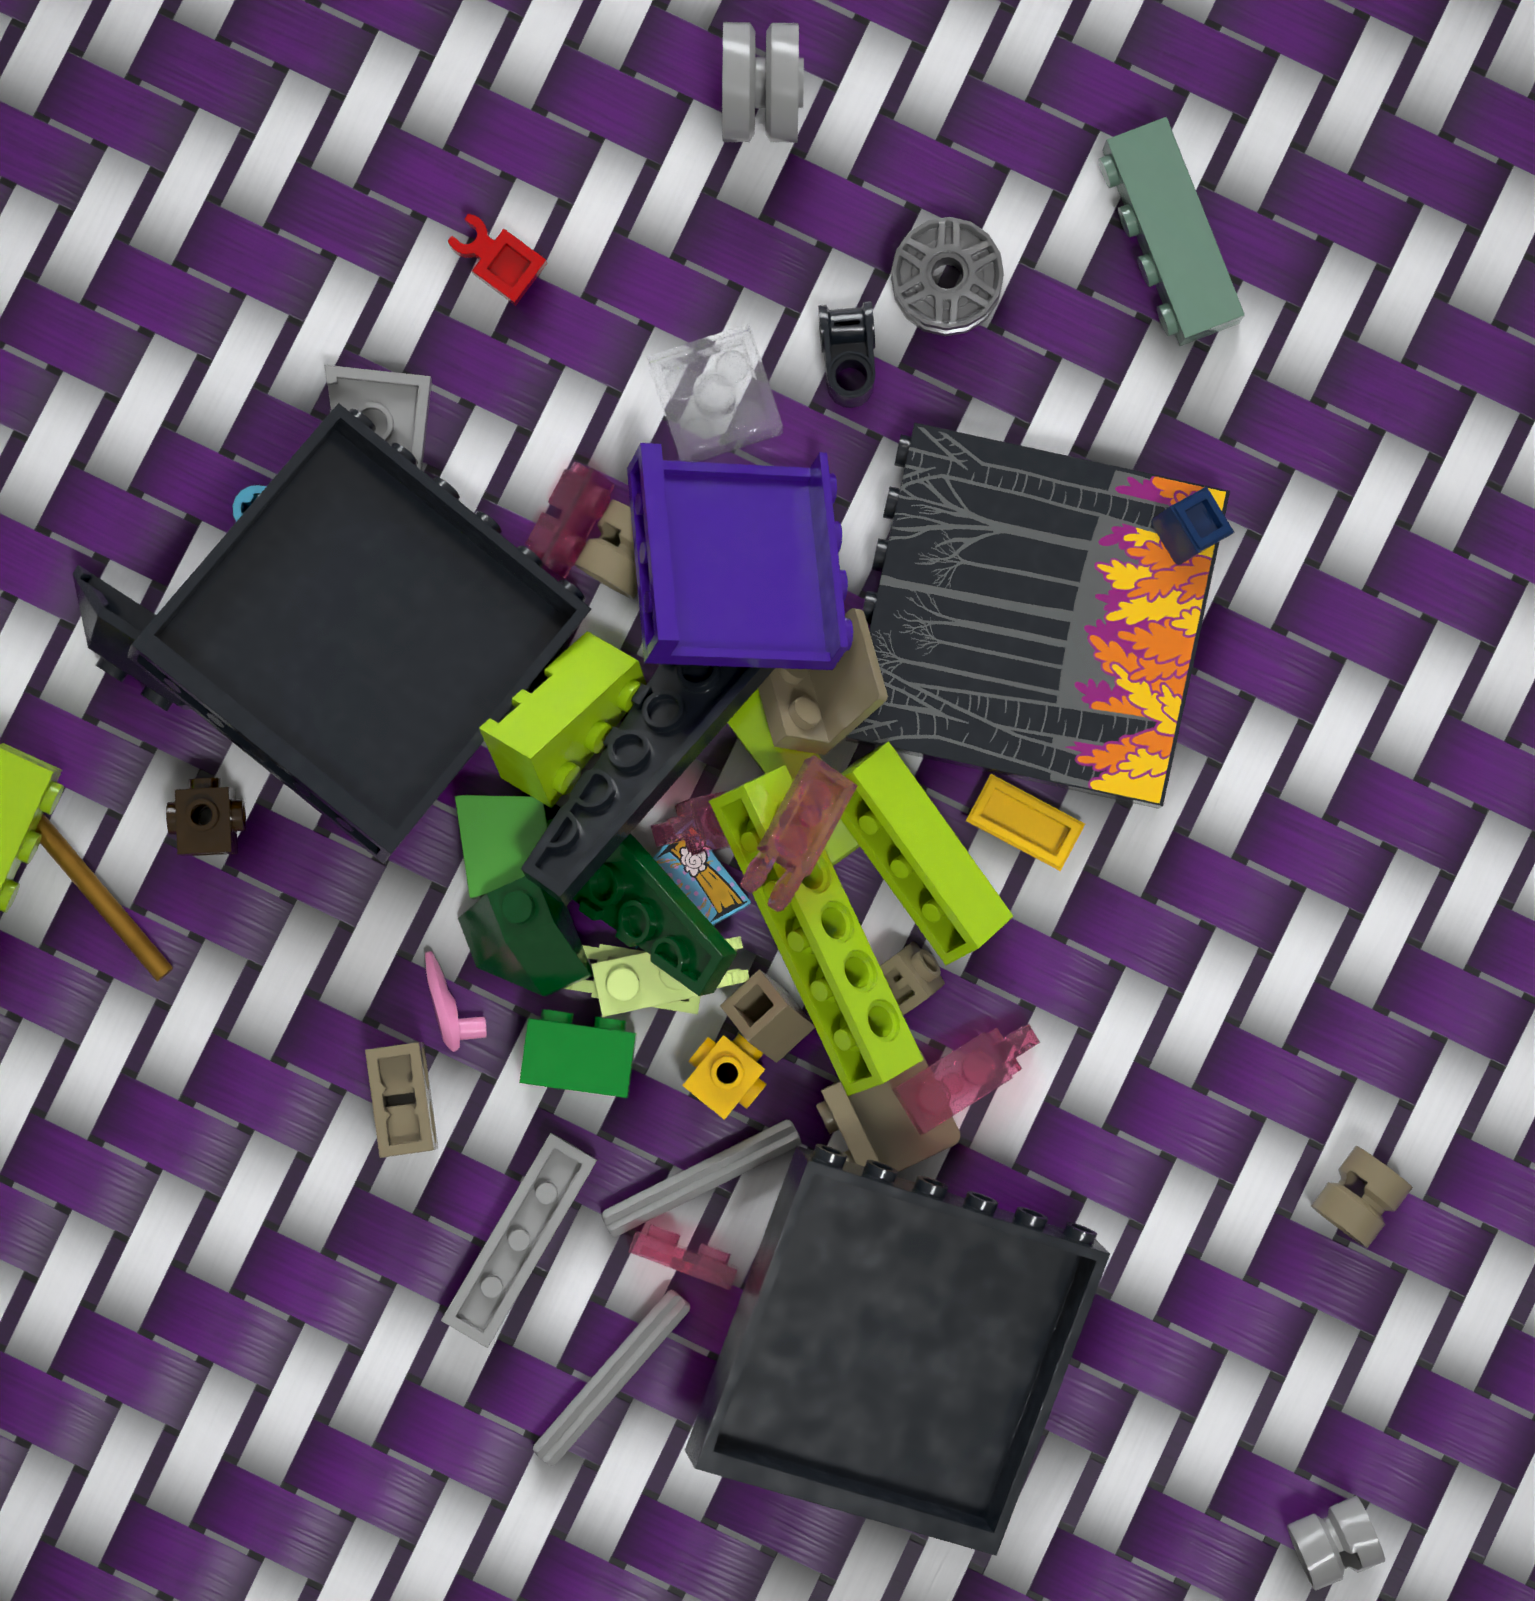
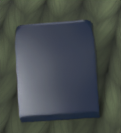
M1207 486L1168 507L1151 520L1153 528L1177 565L1183 564L1235 533Z

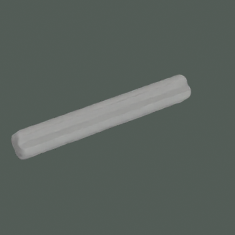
M784 1120L605 1209L602 1213V1219L609 1233L612 1236H619L796 1148L801 1143L800 1136L794 1124L790 1120Z
M674 1290L667 1291L533 1446V1451L543 1462L550 1466L557 1464L690 1310V1305L680 1294Z

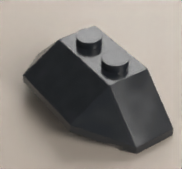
M78 565L73 572V579L87 646L90 650L101 656L95 665L122 683L128 674L146 685L140 694L165 711H168L173 703L184 710L191 709L127 657L131 644L156 614Z

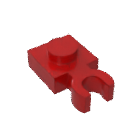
M467 214L464 218L465 222L477 231V237L472 243L463 244L451 236L448 239L451 249L461 257L478 258L479 262L472 270L473 275L516 306L548 264L547 260L506 229H503L498 237L493 240L488 236L484 222L475 215Z

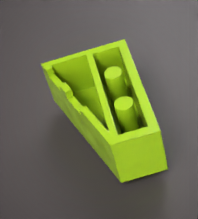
M588 631L544 669V675L548 679L532 694L522 689L512 698V705L516 708L503 720L497 723L489 718L479 727L500 777L550 808L556 804L562 795H567L572 791L580 779L581 770L592 756L601 753L606 748L603 742L613 726L616 727L625 714L629 713L633 707L631 699L641 683L647 685L638 660Z

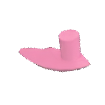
M426 952L427 980L443 1042L450 1050L455 1052L460 1048V1040L486 1038L487 1031L484 1016L458 1019L456 1001L448 990L441 967L433 952Z

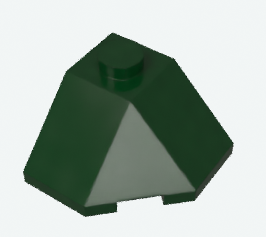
M526 876L487 893L458 918L478 969L542 996H549L593 976L591 966L567 906L532 883Z

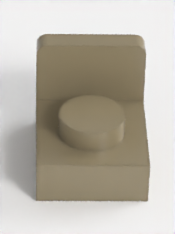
M912 941L880 965L903 1016L932 996L945 984L940 976V967L935 958L927 950L921 949L915 941Z

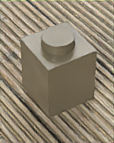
M760 969L720 1005L745 1039L776 1063L815 1028L813 1022L789 992Z

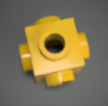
M739 1033L733 1041L725 1035L717 1043L710 1037H707L688 1062L696 1069L682 1086L725 1120L738 1103L747 1109L767 1085L759 1078L765 1068L757 1062L764 1053L750 1044ZM726 1062L734 1064L738 1070L736 1080L731 1083H724L717 1076L718 1067Z

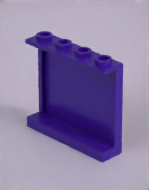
M640 443L627 467L644 663L833 670L843 654L849 651L852 646L853 625L850 618H845L844 600L847 595L848 578L846 571L840 569L838 553L842 545V526L839 521L834 520L833 504L837 495V480L835 474L829 473L827 453L819 452L810 468L663 460L661 444Z

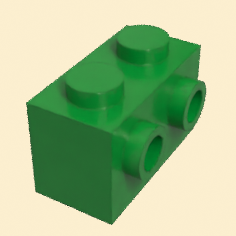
M545 1009L541 1011L540 1020L528 1018L519 1083L623 1098L629 1097L637 1033L626 1032L627 1021L595 1017L594 1027L573 1024L574 1013Z

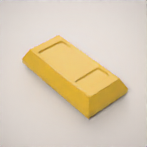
M990 774L966 819V822L1058 871H1061L1085 826V823L993 774Z

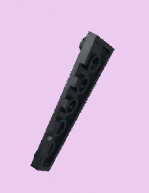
M660 664L648 684L644 685L641 683L631 699L633 707L619 728L613 726L604 740L603 744L606 748L592 769L584 771L572 789L569 800L559 809L521 868L526 878L567 906L775 668Z

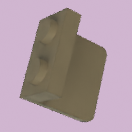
M921 1051L923 1061L884 1084L847 1096L840 1080L821 1089L825 1101L816 1104V1107L829 1134L840 1130L848 1147V1150L844 1151L847 1155L846 1161L865 1167L867 1160H874L889 1165L900 1172L959 1142L960 1131Z

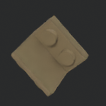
M852 608L845 614V618H850L853 625L852 646L849 651L843 654L833 670L775 668L758 687L774 747L826 755L886 702L888 695L863 610Z

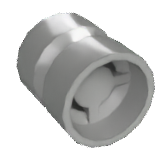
M1357 1495L1330 1506L1326 1518L1322 1519L1316 1514H1311L1287 1525L1294 1549L1315 1591L1343 1580L1344 1570L1347 1568H1351L1359 1573L1385 1562V1556L1377 1534Z

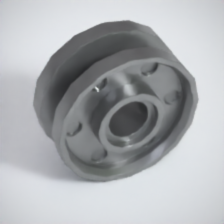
M953 217L927 220L911 230L896 249L891 270L894 299L905 318L922 331L941 336L967 333L985 322L998 304L1004 277L1001 253L990 235L971 221ZM940 266H954L960 271L963 279L954 288H941L932 278L934 271Z

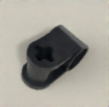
M872 301L863 302L860 308L829 310L827 305H818L821 352L824 353L826 385L829 396L836 404L842 407L855 408L862 406L873 393L876 373ZM848 368L857 369L865 376L866 382L860 389L848 391L841 388L837 383L836 377L838 373Z

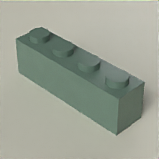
M1167 116L1107 139L1102 150L1104 156L1098 158L1100 170L1108 188L1117 186L1124 206L1118 207L1119 218L1126 235L1129 238L1135 235L1143 252L1142 256L1137 257L1139 269L1148 287L1156 285L1163 303L1157 306V313L1166 335L1171 336L1175 334L1179 346H1183L1239 324L1245 313Z

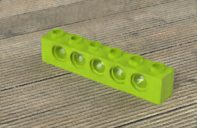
M786 765L752 779L710 800L709 803L847 1096L884 1084L923 1061L924 1059Z

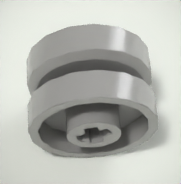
M723 22L722 142H750L755 134V108H766L765 134L769 141L797 143L798 108H803L804 58H799V23H771L766 30V57H755L756 31L750 22Z

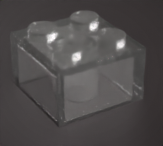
M749 323L647 356L648 368L679 461L699 462L783 434V424Z

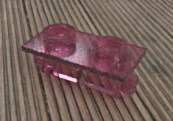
M574 462L570 470L564 469L548 500L550 505L562 510L559 519L542 512L525 545L542 560L545 566L566 579L570 569L575 566L576 560L585 547V541L596 520L603 516L609 506L610 494L615 485L594 468L590 467L588 469Z

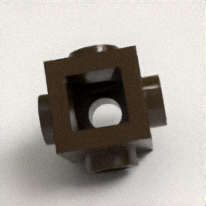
M221 778L188 779L189 789H176L175 802H167L166 806L167 830L169 835L176 834L177 855L186 857L238 854L237 831H245L246 829L244 799H236L235 789L221 787ZM210 808L212 819L208 824L202 825L200 820L201 813L205 809Z

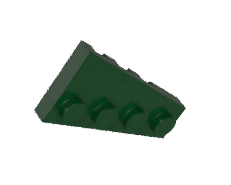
M631 833L573 898L574 901L580 904L578 910L593 921H604L617 931L615 937L629 947L639 946L650 954V961L698 996L715 992L738 954Z

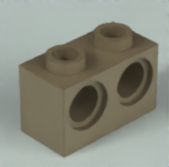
M424 1042L366 1049L365 1054L379 1157L383 1158L438 1149Z

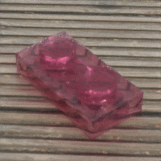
M650 1224L648 1232L636 1230L628 1252L725 1289H731L738 1266L728 1263L731 1257L730 1253L704 1243L700 1244L698 1251L678 1244L680 1234L654 1224Z

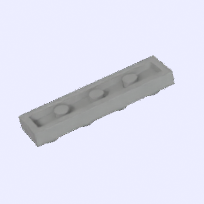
M550 1133L441 1319L442 1322L486 1348L489 1347L597 1162L596 1158L555 1134Z

